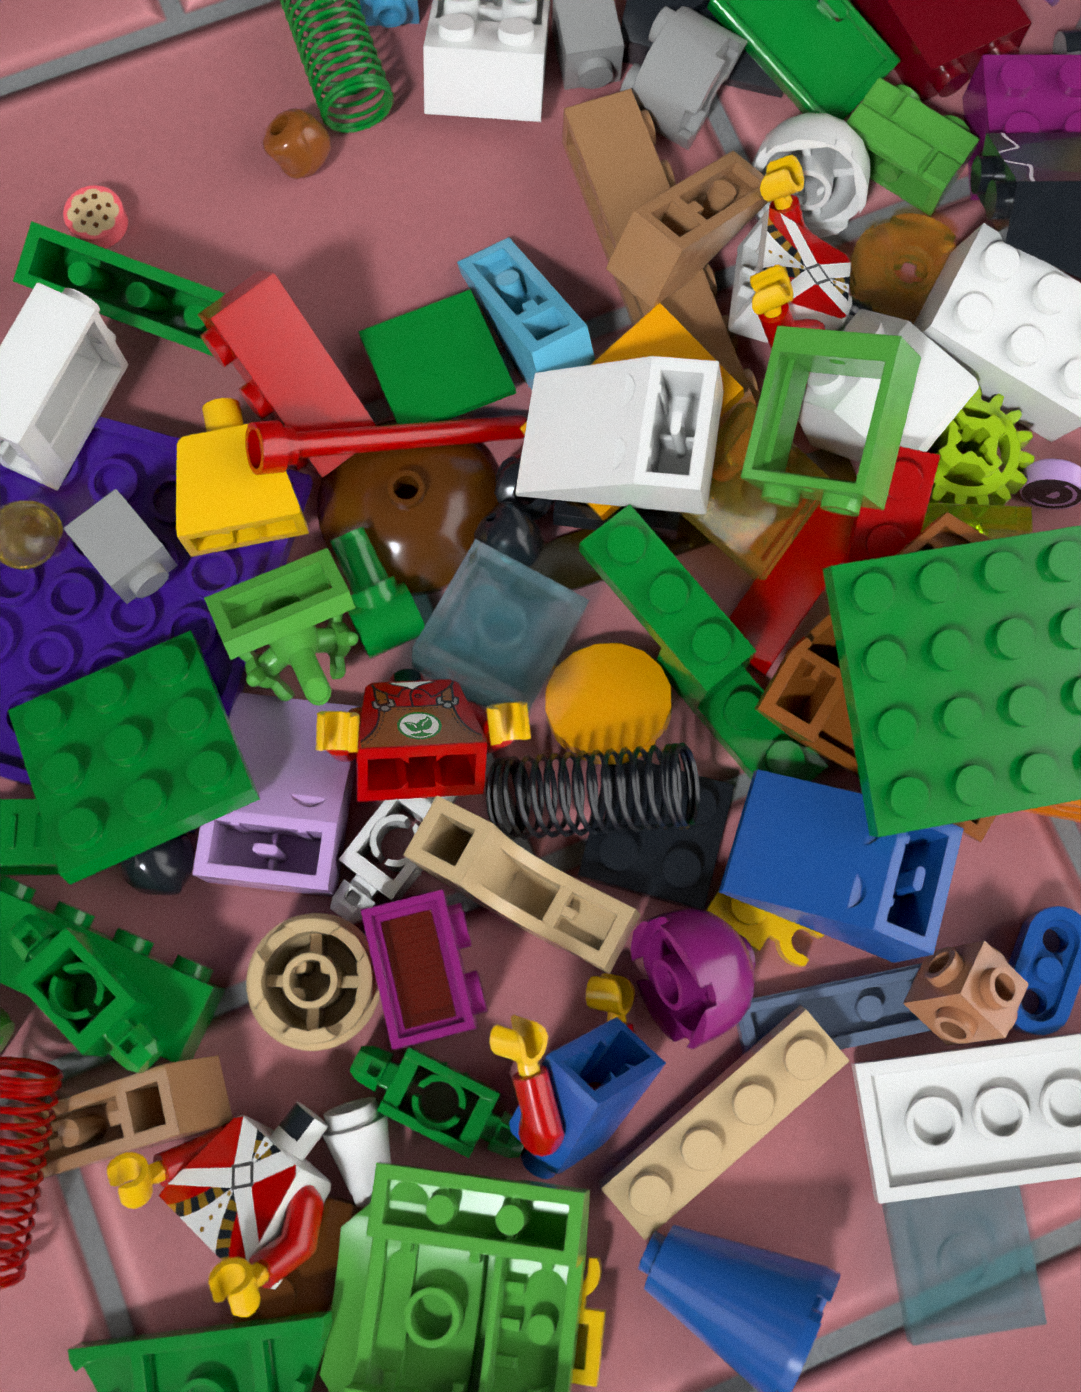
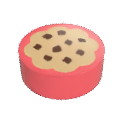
M91 185L80 188L68 198L64 206V221L73 237L102 248H109L119 242L126 233L128 227L127 213L118 195L107 187Z

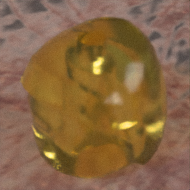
M15 500L3 505L0 508L1 563L14 569L26 570L35 568L47 561L55 551L63 533V525L57 514L46 505L32 500Z

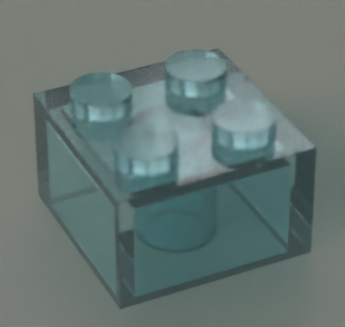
M475 539L412 648V668L433 680L451 679L458 682L466 698L485 708L504 702H527L529 716L581 623L590 600Z

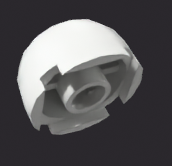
M807 112L786 119L765 136L752 162V166L763 175H767L766 169L769 162L788 155H794L800 162L803 170L804 187L802 191L791 195H795L799 199L805 225L819 238L838 234L848 227L849 219L856 215L858 211L860 214L866 205L870 179V158L864 142L845 121L826 113ZM772 201L768 202L756 215L761 218L769 209Z

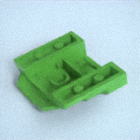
M377 1162L371 1203L341 1227L337 1273L331 1309L333 1323L325 1345L320 1376L328 1391L571 1392L584 1281L590 1189Z

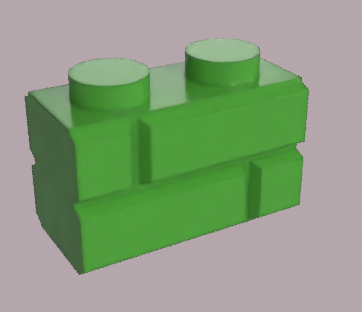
M880 77L867 93L863 102L859 104L846 122L864 142L870 158V179L929 216H932L947 192L962 174L980 141V138L970 133L969 127L960 118L953 115H940L921 103L919 96L911 88L900 84L893 86Z

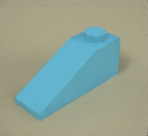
M509 237L457 262L464 280L519 374L531 390L535 373L587 366L595 361L588 327Z

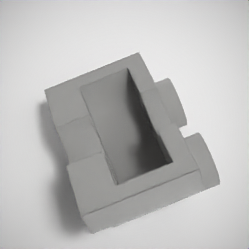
M665 6L657 15L651 27L649 41L653 42L643 64L635 63L630 68L620 91L631 88L639 110L646 109L650 113L655 132L689 150L709 114V107L720 85L728 79L748 41L689 7H681L679 10L674 11Z

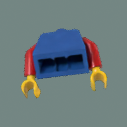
M603 973L601 977L592 976L588 980L586 988L587 1006L607 1012V1023L547 1054L541 1065H539L538 1061L542 1058L548 1041L546 1029L535 1021L512 1015L511 1024L513 1029L496 1025L491 1030L490 1046L494 1054L517 1062L518 1072L513 1075L512 1079L519 1106L512 1116L509 1126L511 1133L525 1147L521 1152L522 1164L527 1171L538 1178H553L555 1174H561L603 1146L666 1064L634 1033L633 1023L626 1022V1014H628L634 1002L635 989L633 984L625 977Z

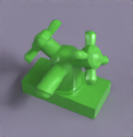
M328 548L204 598L230 660L239 657L246 662V682L249 686L271 688L278 699L289 701L295 696V693L280 678L279 673L287 665H291L307 700L313 705L318 706L328 702L331 697V688L315 654L327 653L330 657L331 678L341 679L346 674L344 657L351 650V646L356 645L358 642V635L350 631L348 626L342 622L343 613L355 609L350 591ZM328 620L326 628H316V624ZM268 644L270 646L261 655L256 654L254 651Z

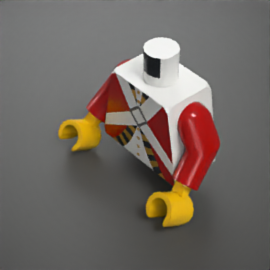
M794 155L774 160L767 165V175L761 181L760 192L766 201L772 202L769 205V209L738 246L728 330L735 334L769 343L771 350L777 326L842 331L860 309L872 311L870 304L849 295L851 262L848 257L814 235L805 225L799 199L797 196L791 195L802 191L804 187L803 170L800 162Z
M296 1102L275 1131L245 1115H240L233 1118L228 1124L155 1154L153 1163L149 1165L145 1157L135 1152H125L117 1155L107 1166V1176L110 1186H120L118 1194L121 1204L131 1209L140 1208L145 1205L152 1196L153 1185L160 1183L164 1189L158 1196L222 1260L214 1266L208 1278L214 1302H221L228 1296L232 1314L239 1317H248L259 1306L260 1294L258 1288L260 1286L275 1290L284 1277L311 1258L317 1250L324 1202L330 1193L331 1183L305 1158L329 1126L309 1108Z

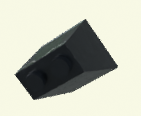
M1081 132L986 133L982 156H976L972 164L970 185L972 193L977 195L985 208L987 219L992 220L1006 244L1081 278Z

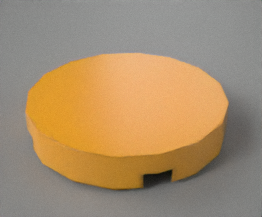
M622 643L594 644L573 652L555 668L546 687V718L555 740L566 750L569 748L576 754L579 751L585 750L590 756L593 750L597 749L605 754L610 748H613L619 754L620 750L624 747H627L633 753L637 746H642L647 752L651 745H656V740L663 734L664 729L666 732L670 723L671 685L661 665L643 650ZM624 754L622 764L629 761L627 754ZM610 755L608 764H616L613 755ZM596 756L594 759V764L596 765L602 764L599 756Z

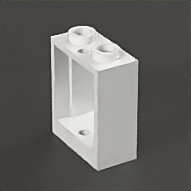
M37 282L0 345V463L4 467L58 491L127 369L128 363L115 342V334L106 327L99 314L100 308L92 299L71 288H64L61 293Z

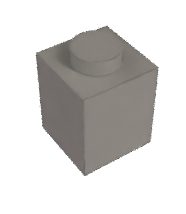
M553 0L552 35L564 90L580 87L596 89L608 83L620 81L624 42L614 0Z
M117 489L113 490L63 528L126 604L136 597L144 598L156 592L167 581L169 577L168 572L177 566L162 543Z

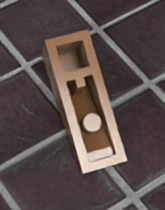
M731 151L634 209L606 270L625 284L626 288L633 295L643 299L653 308L684 287L768 203L760 192L761 181L765 175L735 151Z
M219 1055L163 1064L148 1069L143 1073H136L59 1100V1103L52 1107L56 1112V1118L49 1123L53 1127V1134L46 1138L50 1142V1150L44 1153L47 1158V1165L41 1171L44 1173V1178H48L113 1159L125 1152L141 1151L228 1124L233 1117ZM47 1111L33 1113L44 1119L49 1117ZM13 1116L14 1123L35 1122L19 1116ZM44 1126L32 1129L42 1135L46 1133ZM16 1132L17 1139L32 1138L29 1135ZM42 1142L30 1144L39 1150L43 1148ZM19 1149L20 1154L30 1153L26 1150ZM39 1157L28 1160L37 1166L40 1164ZM37 1173L27 1175L26 1177L35 1181L37 1180Z

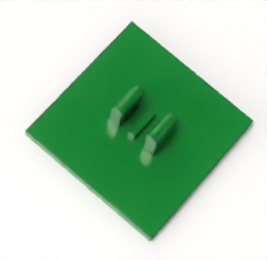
M471 289L358 331L397 424L446 421L516 394L514 383Z

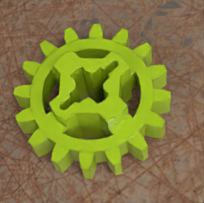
M979 386L978 390L932 444L933 453L941 456L927 510L930 511L940 501L947 504V512L955 517L962 511L964 506H967L973 519H978L988 510L989 505L997 511L1003 508L1011 499L1010 493L1016 494L1025 485L1028 479L1022 474L1023 470L1034 463L1035 456L1021 450L1032 440L1033 434L1030 431H1016L1014 425L1023 414L1020 410H1016L1005 415L1000 410L1003 404V395L998 393L988 403L981 400L982 393ZM997 446L1000 449L1001 459L997 455Z

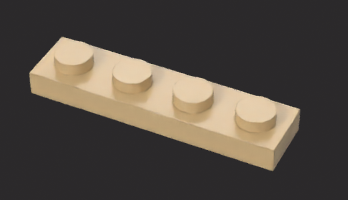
M798 1006L599 1180L601 1190L644 1240L648 1239L850 1060L803 1006Z

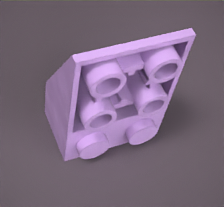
M249 693L239 694L231 710L229 721L260 800L200 826L192 875L208 883L328 897L334 896L339 886L342 865L339 858L344 850L356 759L350 762H341L334 759L327 750L315 751L317 712H348L351 708L360 706L327 702L324 705L318 706L313 705L308 700L291 699L289 701H281L275 696Z

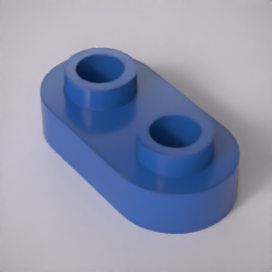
M1054 906L1037 910L1029 915L1021 926L1008 964L1029 983L1027 990L1030 989L1037 995L1039 1006L1033 1014H1030L1023 1008L1021 1002L1017 1010V1020L1012 1027L1014 1030L1027 1035H1047L1058 1031L1069 1019L1081 984V915L1070 908ZM1047 929L1053 930L1059 937L1060 944L1055 953L1048 951L1043 944V935Z

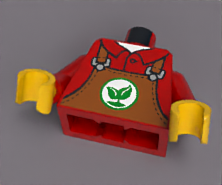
M402 669L395 672L388 682H376L367 685L364 690L362 706L351 708L348 712H317L315 751L327 750L334 759L341 762H350L357 758L358 802L484 794L486 755L510 745L516 739H531L527 702L515 701L493 704L486 707V712L474 702H468L458 682L451 679L425 680L424 676L414 669Z

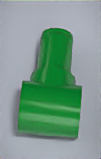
M364 527L357 528L330 541L353 592L351 597L355 609L347 612L370 659L427 634L423 619L404 582L397 584L394 576L388 577Z

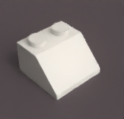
M860 309L842 330L902 336L921 356L900 443L901 447L927 452L979 388L977 379L908 320ZM809 372L798 421L810 445L861 463L881 379Z

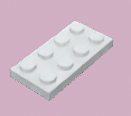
M1081 1033L851 1063L874 1200L879 1204L1081 1177Z

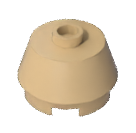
M325 913L298 915L275 926L256 947L247 971V997L257 1022L272 1038L286 1046L299 1050H325L348 1041L368 1023L380 997L366 935L349 921Z

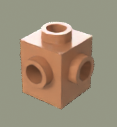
M983 940L954 947H944L940 950H935L934 955L926 956L903 1004L947 1046L1006 1038L1008 1031L1014 1026L1018 1017L1017 1010L1029 983L1006 962L1005 957L998 950Z

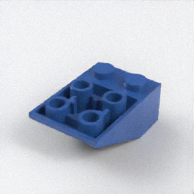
M757 769L752 776L719 893L893 963L934 955L964 829L954 824H947L883 837H873L869 835L861 793Z

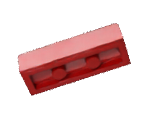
M818 500L809 501L729 617L731 622L756 649V653L749 665L766 675L826 587L823 569L842 564L844 561L854 516H846L820 508L821 501Z

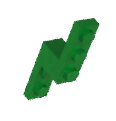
M630 504L580 542L579 552L661 647L656 662L661 665L670 685L751 780L754 771L759 769L811 781L828 767L818 753L791 738L754 709L764 690L745 669L755 655L756 649Z

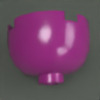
M680 909L644 920L633 931L630 948L632 961L643 957L644 968L649 980L641 979L636 982L641 997L653 1020L669 1039L677 1042L687 1038L690 1041L687 1048L695 1049L719 1038L742 1020L751 1006L755 985L754 969L756 960L750 943L745 937L738 934L730 924L710 911Z

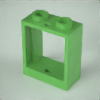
M777 326L741 478L762 490L760 499L776 505L798 507L800 498L821 501V509L846 516H859L861 507L884 510L921 356L902 336ZM809 372L881 379L856 482L785 472Z

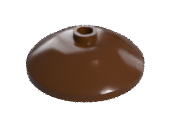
M395 420L379 423L376 426L395 425L397 423ZM474 443L356 453L321 480L317 500V514L323 539L331 555L339 564L330 541L357 528L364 527L389 578L394 576L397 584L404 582L411 596L442 591L471 574L485 558L474 548V532L484 516L499 504L494 494L496 475L486 456ZM410 484L415 486L418 492L411 499H401L395 495L397 489L402 485Z

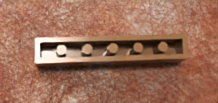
M631 88L564 108L562 143L608 263L634 209L676 185L669 162L666 159L660 161L655 150L656 134L651 115L646 109L639 110ZM707 263L684 287L660 303L744 388L745 396L720 418L718 438L748 427L756 404L759 403V389L752 371L749 368L742 369L735 351L738 348L737 334L728 330L729 315L721 316L714 299L717 296L715 277L710 265ZM614 276L632 326H634L653 308L643 299L633 295L626 288L625 284Z

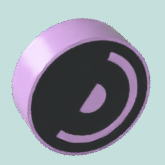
M1042 459L1035 461L1023 470V475L1028 480L1020 489V495L1027 503L1046 509H1066L1081 503V467L1077 464L1063 459Z

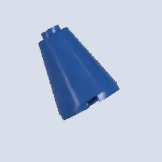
M673 1225L667 1236L657 1231L654 1232L638 1266V1270L648 1275L644 1290L758 1392H792L821 1327L824 1307L827 1301L831 1303L841 1276L840 1272L826 1265L678 1225Z

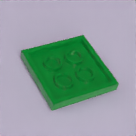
M191 630L8 710L59 875L69 885L260 800L200 645Z

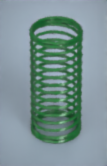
M280 0L289 29L292 32L293 40L296 43L297 51L300 54L301 62L304 65L305 74L308 76L309 85L312 87L313 96L316 98L317 107L320 109L323 123L329 129L342 133L358 132L379 123L390 112L394 103V96L390 84L386 80L385 71L382 69L381 60L378 58L377 49L374 47L373 38L370 36L369 27L366 25L365 16L362 14L361 5L358 1L344 0L345 2L340 7H331L318 12L312 17H303L308 11L326 8L338 0H315L308 6L299 5L303 1L309 0H298L295 4H292L291 0ZM296 10L302 11L299 15L295 14ZM341 11H348L343 18L324 22L317 28L308 27L313 22L329 19ZM353 13L356 15L355 19L351 18ZM300 21H306L303 26L299 25ZM347 22L352 23L347 29H340L329 33L323 38H312L317 33L332 30ZM357 24L360 26L359 30L354 29ZM304 32H311L307 37L303 36ZM347 34H356L351 40L331 45L327 49H317L323 43L338 40ZM361 35L364 37L363 41L357 40ZM308 42L315 43L312 48L307 46ZM350 45H359L353 52L344 53L331 60H321L329 53L341 51ZM365 46L368 48L367 52L361 51ZM313 53L319 54L316 59L311 57ZM355 56H363L356 63L341 67L338 70L325 71L333 64L344 62ZM369 57L372 59L371 63L365 62ZM317 64H323L320 70L315 68ZM367 67L362 73L342 81H331L340 74L348 73L356 68ZM372 69L376 70L375 74H371L369 72ZM321 75H329L324 81L319 79ZM325 86H333L329 92L324 90ZM368 87H376L371 94L357 101L333 103L339 97L357 94ZM381 89L384 91L382 98L375 105L363 111L352 114H335L328 111L329 107L350 108L361 105L371 100ZM384 103V105L377 112L359 121L350 123H338L332 121L328 117L331 116L337 119H353L365 116L375 111Z

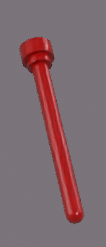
M522 415L304 432H295L292 426H283L278 420L259 421L248 424L245 434V448L249 466L255 475L284 473L288 466L296 465L298 458L523 439L525 436L520 427L527 422V418Z

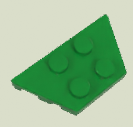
M332 1310L80 1342L68 1349V1358L75 1372L84 1367L97 1392H311L333 1323Z

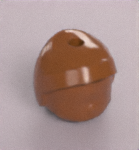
M289 109L279 113L267 126L263 139V148L266 154L276 161L285 174L294 179L311 177L324 164L331 150V141L324 126L310 113L301 109Z

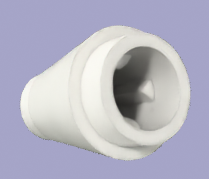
M374 1097L353 1100L336 1106L323 1114L325 1122L329 1127L322 1136L350 1194L353 1195L356 1207H366L371 1203L376 1163H391L387 1116L377 1111L378 1104Z

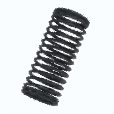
M684 742L672 745L670 743L666 744L662 751L656 745H651L647 752L642 746H637L633 753L627 747H624L620 750L619 754L613 748H610L605 754L599 749L593 750L590 756L583 750L579 751L577 756L571 751L566 752L563 757L558 753H552L549 758L544 754H539L535 760L530 755L524 756L521 760L517 756L500 757L489 768L486 780L485 796L489 820L511 840L519 837L525 840L532 836L539 839L546 835L554 838L560 834L568 837L574 833L582 836L588 832L592 835H597L602 831L609 835L616 830L623 834L629 832L630 829L638 833L645 828L653 832L659 827L668 831L674 826L680 830L685 828L688 830L694 826L697 820L700 805V787L696 761L691 749ZM654 751L659 761L662 794L659 814L654 801V777L651 765ZM639 753L642 754L645 763L644 773L647 794L645 816L640 805V779L637 766ZM624 754L628 755L630 761V787L633 800L631 817H629L625 805L626 779L622 764ZM679 754L683 762L687 786L685 818L681 811L683 789ZM610 755L614 756L616 762L615 786L619 804L616 819L611 808L612 780L608 765ZM596 756L600 757L602 763L601 791L605 806L602 820L597 810L598 779L594 765ZM582 757H585L587 761L586 788L591 809L588 822L583 813L585 790L582 768L580 766ZM568 758H571L573 761L572 792L577 811L575 823L570 818L571 783L566 766ZM555 759L559 761L558 794L563 813L561 825L556 819L558 794L555 771L552 766V762ZM541 760L545 762L544 785L542 774L538 766V763ZM528 761H530L532 764L530 771V782L527 770L525 768V763ZM504 764L502 798L508 822L512 827L510 833L507 832L503 825L498 804V779ZM509 772L515 788V819L512 816L508 797ZM536 779L538 785V802L536 796ZM544 796L549 814L547 827L542 820ZM531 804L536 818L533 828L528 821ZM666 813L670 819L668 824L663 823ZM651 814L656 821V823L653 825H650L648 823L650 821ZM637 816L642 823L639 826L634 825ZM622 818H624L627 826H620ZM608 819L610 820L611 824L613 825L612 827H609V828L606 827V824L608 823ZM594 821L597 823L598 828H592ZM580 822L584 826V829H578ZM566 824H568L569 830H564ZM554 825V827H555L556 830H555V831H550V829H551L552 826ZM539 826L542 829L541 832H537ZM527 828L528 832L523 833L524 829Z

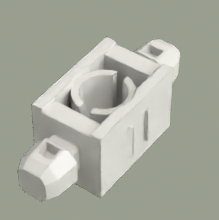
M445 796L441 798L454 804L458 796ZM436 797L384 800L339 858V861L356 875L350 883L345 879L332 897L331 910L355 925L363 921L362 909L377 906L372 900L378 892L392 902L401 900L417 877L421 875L423 869L407 858L400 860L388 859L385 862L386 867L393 872H399L393 880L366 860L365 857L372 849L373 855L382 863L385 859L381 851V842L384 836L390 830L395 828L408 829L411 825L408 817L398 815L400 811L404 809L422 823ZM416 823L412 827L414 834L419 828Z

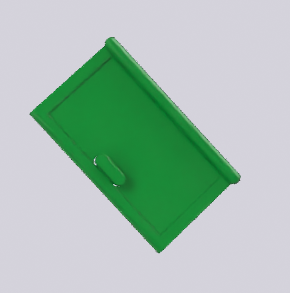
M710 0L707 9L726 29L748 41L744 47L746 52L803 114L807 112L826 113L844 120L865 98L878 78L884 79L901 61L848 0Z

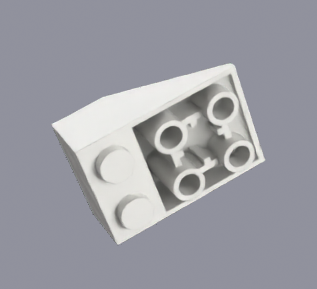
M433 0L423 46L424 114L541 122L551 0Z
M649 356L535 373L516 495L624 507L630 504L634 508L706 514L724 393L719 361Z

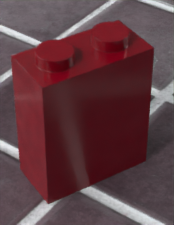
M850 0L861 16L900 58L901 61L894 67V70L902 83L917 93L921 103L937 95L945 98L960 90L968 80H971L982 55H1019V47L1032 24L1017 0Z

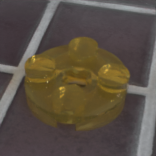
M914 213L894 215L888 223L880 224L875 228L872 225L860 236L850 257V295L870 304L872 312L908 320L914 325L948 257L957 247L953 243L957 236L942 222ZM905 263H910L915 266L914 275L922 278L923 281L913 282L912 284L906 283L899 279L894 270H901Z

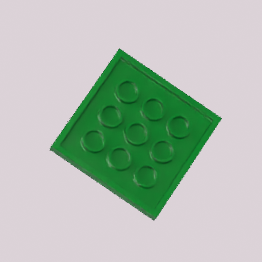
M1081 525L833 565L823 569L870 836L883 837L1081 800Z

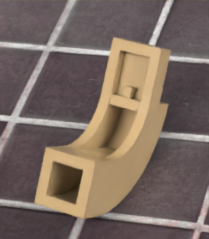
M436 796L403 854L425 872L480 906L558 949L561 948L609 974L640 917V913L635 908L549 865L509 839L495 824L439 796Z

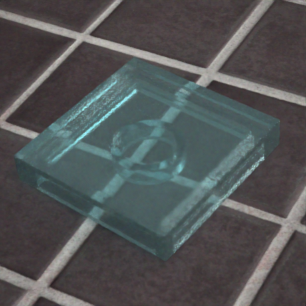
M1019 1185L882 1203L906 1338L911 1345L915 1346L1047 1324Z

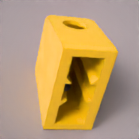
M218 398L205 403L202 411L206 432L183 436L177 442L176 532L178 539L189 555L194 557L309 534L306 520L287 471L267 475H255L252 472L245 448V434L248 424L243 422L240 402L233 398Z

